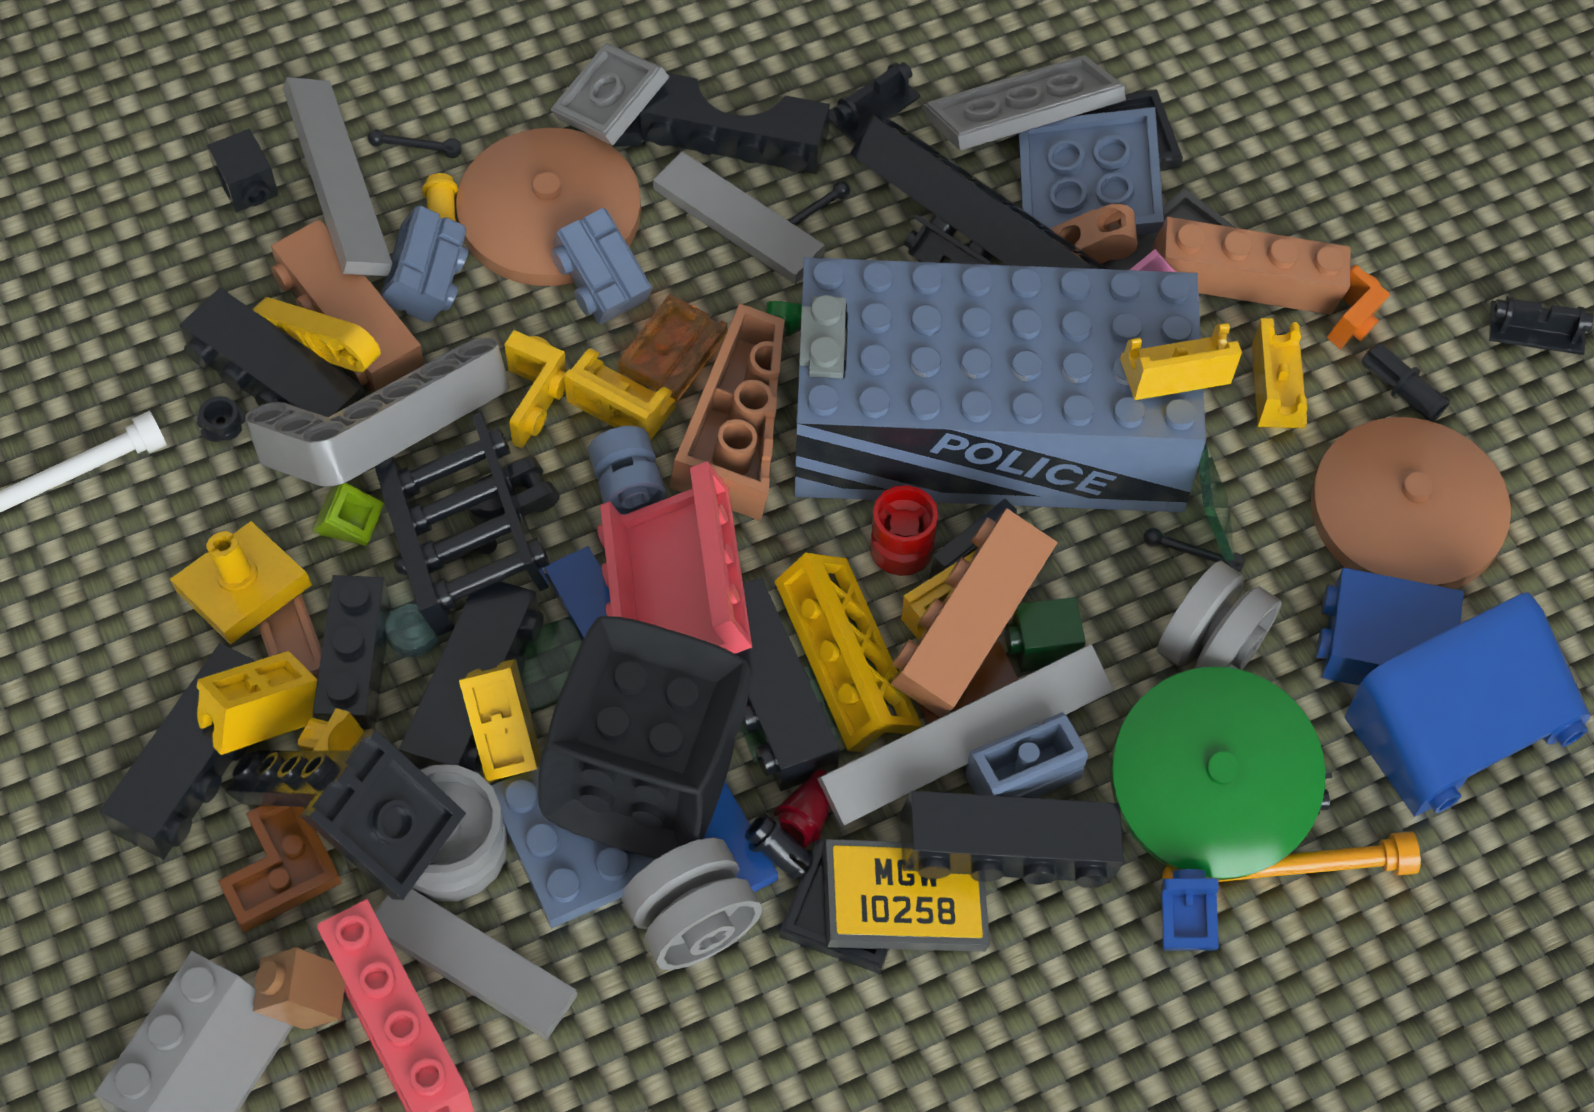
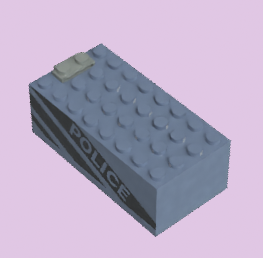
M804 257L794 497L877 500L884 491L894 486L909 485L920 488L928 493L935 503L997 505L1002 500L1007 499L1013 506L1185 512L1206 442L1204 389L1134 400L1120 361L1121 353H1124L1129 339L1141 338L1142 345L1140 349L1201 339L1198 273Z

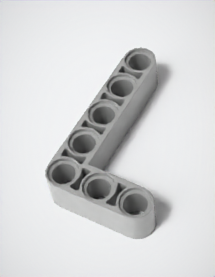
M479 338L456 347L330 417H325L286 403L274 402L254 408L247 413L245 420L260 464L318 486H336L357 477L505 393L510 386L498 341L494 338Z

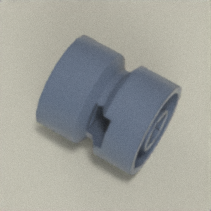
M637 426L616 427L599 434L591 441L588 447V455L594 475L599 480L598 488L603 504L610 501L620 514L625 515L666 498V488L660 469L655 464L656 459L649 434L643 428Z

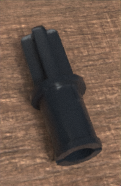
M1383 344L1372 346L1362 359L1363 366L1392 390L1391 396L1394 399L1398 397L1403 399L1426 420L1434 422L1449 406L1451 400L1448 397H1444L1420 376L1421 371L1418 367L1411 369Z

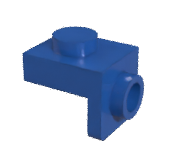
M1204 870L1173 871V879H1163L1161 884L1163 951L1218 950V879H1206Z

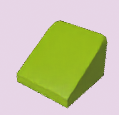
M346 482L336 485L328 492L312 531L322 536L366 546L370 541L385 502Z

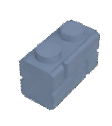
M421 205L414 207L401 223L391 257L392 267L389 275L385 277L380 294L390 307L399 311L405 310L406 314L424 322H431L441 310L448 311L458 292V285L452 283L454 273H459L469 252V249L462 245L466 233L464 225L447 217L442 219L440 214Z
M606 208L599 209L585 216L582 220H577L556 232L553 242L554 249L551 250L552 259L562 275L569 273L578 288L574 290L576 301L585 315L593 314L598 324H603L648 300L652 286Z
M1061 712L1043 720L1042 725L1035 723L970 751L968 757L969 765H967L965 776L975 795L1037 798L1081 779L1088 754L1067 715Z

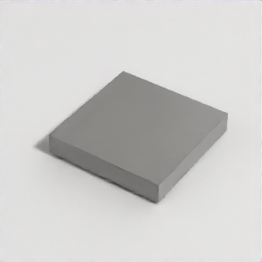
M605 43L553 105L551 111L558 120L613 146L663 86L669 76L661 66L609 43Z

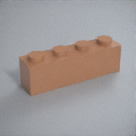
M1173 217L1166 218L1152 244V251L1156 249L1176 272L1198 273V292L1200 294L1331 315L1350 288L1351 247Z
M320 219L271 245L276 265L271 267L272 274L284 292L291 289L296 295L295 301L297 306L355 323L365 329L379 345L381 355L363 373L347 369L353 380L362 386L366 385L371 393H374L425 365L420 343L365 275L342 273L329 230Z
M1008 508L996 521L987 517L971 540V543L978 547L969 561L963 557L959 559L945 580V583L952 587L943 602L935 598L919 621V624L926 628L917 643L908 639L892 663L899 671L892 680L891 685L940 718L955 707L1058 543Z

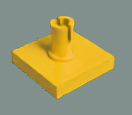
M252 521L233 534L228 531L214 534L206 544L208 552L170 578L176 592L230 645L312 586L307 572Z

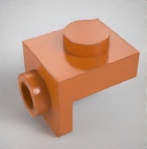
M1353 265L1350 268V288L1342 298L1351 308L1342 316L1326 337L1340 350L1353 337L1361 342L1380 321L1374 315L1391 295L1380 285L1374 276L1363 271L1358 265Z

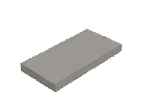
M1083 55L926 102L924 110L926 119L961 151L1125 101L1126 95L1125 86L1089 57Z

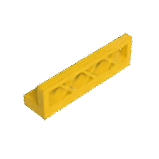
M804 553L774 582L847 751L862 752L884 733L909 734L921 728L922 724L909 696L891 685L898 671L892 665L893 660L847 558ZM828 573L835 575L840 588L831 581ZM847 615L856 622L858 629L849 622ZM865 657H867L875 665L877 671H875L870 665H868V662ZM885 700L894 707L897 716H891Z

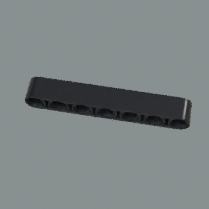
M872 112L850 154L1006 265L1108 269L896 122L881 114Z

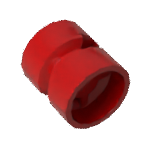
M909 485L894 486L884 491L876 500L872 516L870 550L877 566L887 573L898 576L913 575L923 570L931 561L935 545L938 510L936 503L928 493L920 488Z

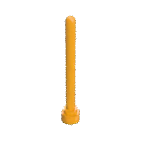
M1413 831L1390 833L1388 839L1380 840L1379 845L1291 853L1275 865L1259 873L1237 879L1218 880V882L1382 866L1384 871H1393L1395 876L1418 874L1420 870L1419 844ZM1166 867L1162 873L1163 879H1173V871L1175 870Z

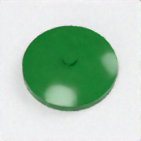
M1229 667L1191 669L1175 674L1158 683L1144 694L1130 710L1117 733L1112 750L1110 766L1112 793L1115 803L1119 805L1121 819L1130 834L1146 852L1165 866L1173 870H1204L1206 879L1229 880L1247 877L1259 873L1284 859L1299 846L1314 825L1321 808L1325 790L1326 771L1321 744L1313 725L1302 708L1286 692L1272 682L1256 674Z

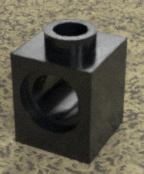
M250 128L207 145L215 175L236 213L249 207L261 205L265 201L279 196L272 168Z

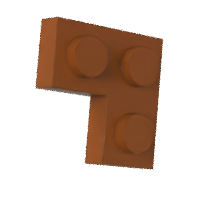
M261 805L246 813L267 857L218 880L243 933L342 884L340 876L318 833L300 817L305 810L304 807Z

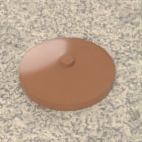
M565 128L531 129L512 134L495 142L480 153L469 165L460 181L456 198L458 223L465 226L464 242L474 257L489 270L504 278L535 286H557L574 283L569 273L562 275L559 272L551 256V250L554 249V238L559 229L577 220H582L585 216L599 209L606 208L629 247L636 236L641 219L640 188L637 177L628 161L608 143L587 133Z
M1390 417L1377 419L1361 424L1343 434L1330 446L1323 456L1311 490V511L1317 532L1329 552L1345 568L1451 589L1462 587L1484 573L1498 555L1510 526L1511 505L1508 490L1493 461L1482 449L1464 435L1444 425L1418 418Z

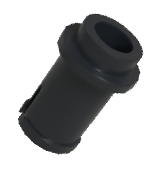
M764 813L751 823L744 837L749 841V849L753 853L759 851L786 873L789 879L793 880L799 877L804 870L790 859L789 855L791 854L797 861L809 866L813 859V853L809 849L804 848L781 827V819L777 816L770 818Z

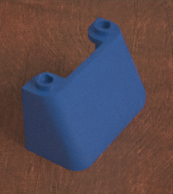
M1527 592L1517 595L1376 667L1360 683L1344 718L1410 812L1416 817L1431 808L1435 813L1448 809L1461 798L1458 790L1468 777L1541 739H1544L1548 745L1559 742L1562 747L1574 743L1588 731L1585 724L1591 715L1544 610L1534 597Z

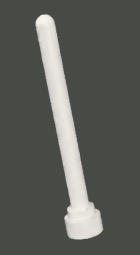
M150 410L132 418L133 424L125 427L127 432L0 490V512L133 450H136L138 454L147 450L150 454L167 446Z

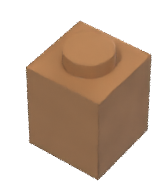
M297 947L261 958L260 967L255 977L256 993L253 1012L304 1030L341 1019L345 982L334 961Z

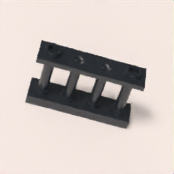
M481 412L472 416L480 440L413 470L409 466L401 469L393 456L374 466L418 610L437 637L454 629L455 624L450 609L457 606V600L527 570L540 592L549 588L543 571L544 567L550 565L549 558L538 537L532 539L504 456L511 453L509 445L501 428L498 426L491 429ZM487 459L492 473L491 477L426 506H423L421 503L416 504L414 496L421 493V487ZM500 496L505 511L504 514L436 544L433 540L428 541L426 532L432 530V524L493 497ZM512 532L518 548L517 552L449 582L445 578L440 580L438 570L444 568V562Z

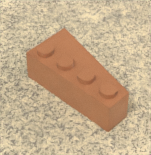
M739 303L675 457L669 488L679 492L693 489L690 468L708 461L729 488L732 511L761 521L769 493L770 462L773 450L774 419L777 407V387L785 319Z

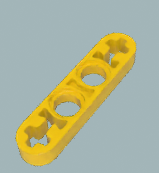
M265 297L252 309L331 364L363 373L381 355L379 345L374 338L355 323L269 297Z

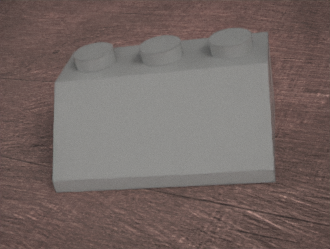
M191 951L94 1095L107 1112H238L293 1026L253 1012L255 988L233 972Z

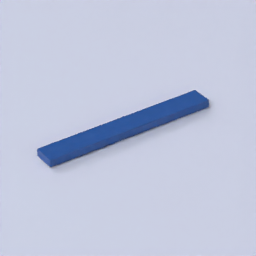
M589 546L544 567L546 578L582 641L594 621L600 616H607L606 604L610 602L609 588L604 581L601 566ZM725 782L704 839L713 837L725 841L740 869L736 878L747 880L752 890L756 892L778 881V872L771 860L760 851L753 853L749 849V841L744 836L750 824Z

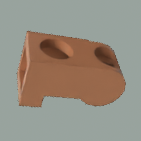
M1110 204L1096 210L1093 209L1050 228L1101 264L1109 260L1123 259L1130 256L1136 251L1138 245L1135 212L1132 208L1123 204Z

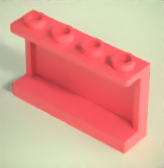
M708 461L690 468L693 489L625 515L620 514L610 501L601 504L602 524L598 525L597 531L606 556V563L602 564L601 569L610 593V602L606 604L607 616L629 618L653 624L718 645L734 654L752 648L729 488Z
M368 899L320 922L317 927L345 982L344 992L405 1111L474 1112L468 1090Z

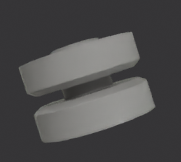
M1219 561L1203 574L1182 601L1159 641L1157 652L1179 668L1194 662L1198 658L1195 669L1201 667H1229L1242 670L1257 652L1273 625L1282 605L1281 600L1260 586L1245 592L1240 597L1243 590L1242 574L1224 562Z
M432 765L421 769L466 814L412 889L435 902L460 901L479 894L497 878L507 856V833L503 822L502 809L494 788L477 772L459 765Z
M712 837L695 840L669 851L638 872L623 891L621 899L637 928L647 929L644 941L660 969L675 970L689 967L714 956L745 935L760 918L763 908L748 881L736 878L740 870L739 866L722 839Z

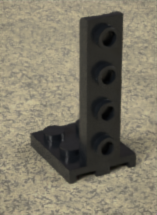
M366 729L350 751L256 750V752H251L236 765L232 773L235 778L225 790L233 799L242 804L306 807L300 817L394 900H404L466 814L462 808L376 729Z

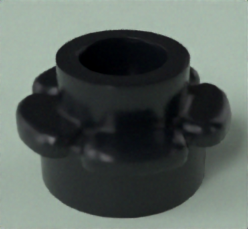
M216 396L205 401L200 407L197 416V425L202 428L201 435L212 442H218L219 440L230 441L236 438L242 432L241 424L245 422L243 409L236 405L232 399L224 396ZM221 420H226L224 424H217Z

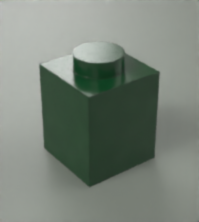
M1076 597L1019 603L1014 611L1012 624H1006L1005 638L1009 654H1017L1020 672L1039 670L1085 647L1086 640Z

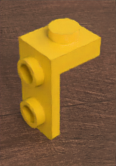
M513 330L504 344L508 371L534 382L509 422L512 444L522 449L531 435L537 436L542 430L546 421L547 410L553 400H559L565 394L564 375L567 372L565 351L551 346L549 342L539 336L529 337Z

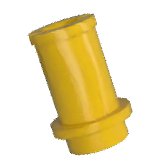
M435 173L428 176L426 183L422 186V195L427 199V209L440 214L442 219L447 217L456 222L455 198L457 197L459 187L454 182L452 176L445 173Z

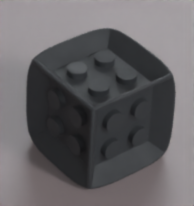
M598 617L589 628L579 647L552 715L547 744L542 752L539 766L538 804L542 815L557 826L574 834L653 859H657L687 843L704 839L726 780L733 755L735 736L741 727L746 710L750 687V668L747 662L718 645L663 627L623 617Z

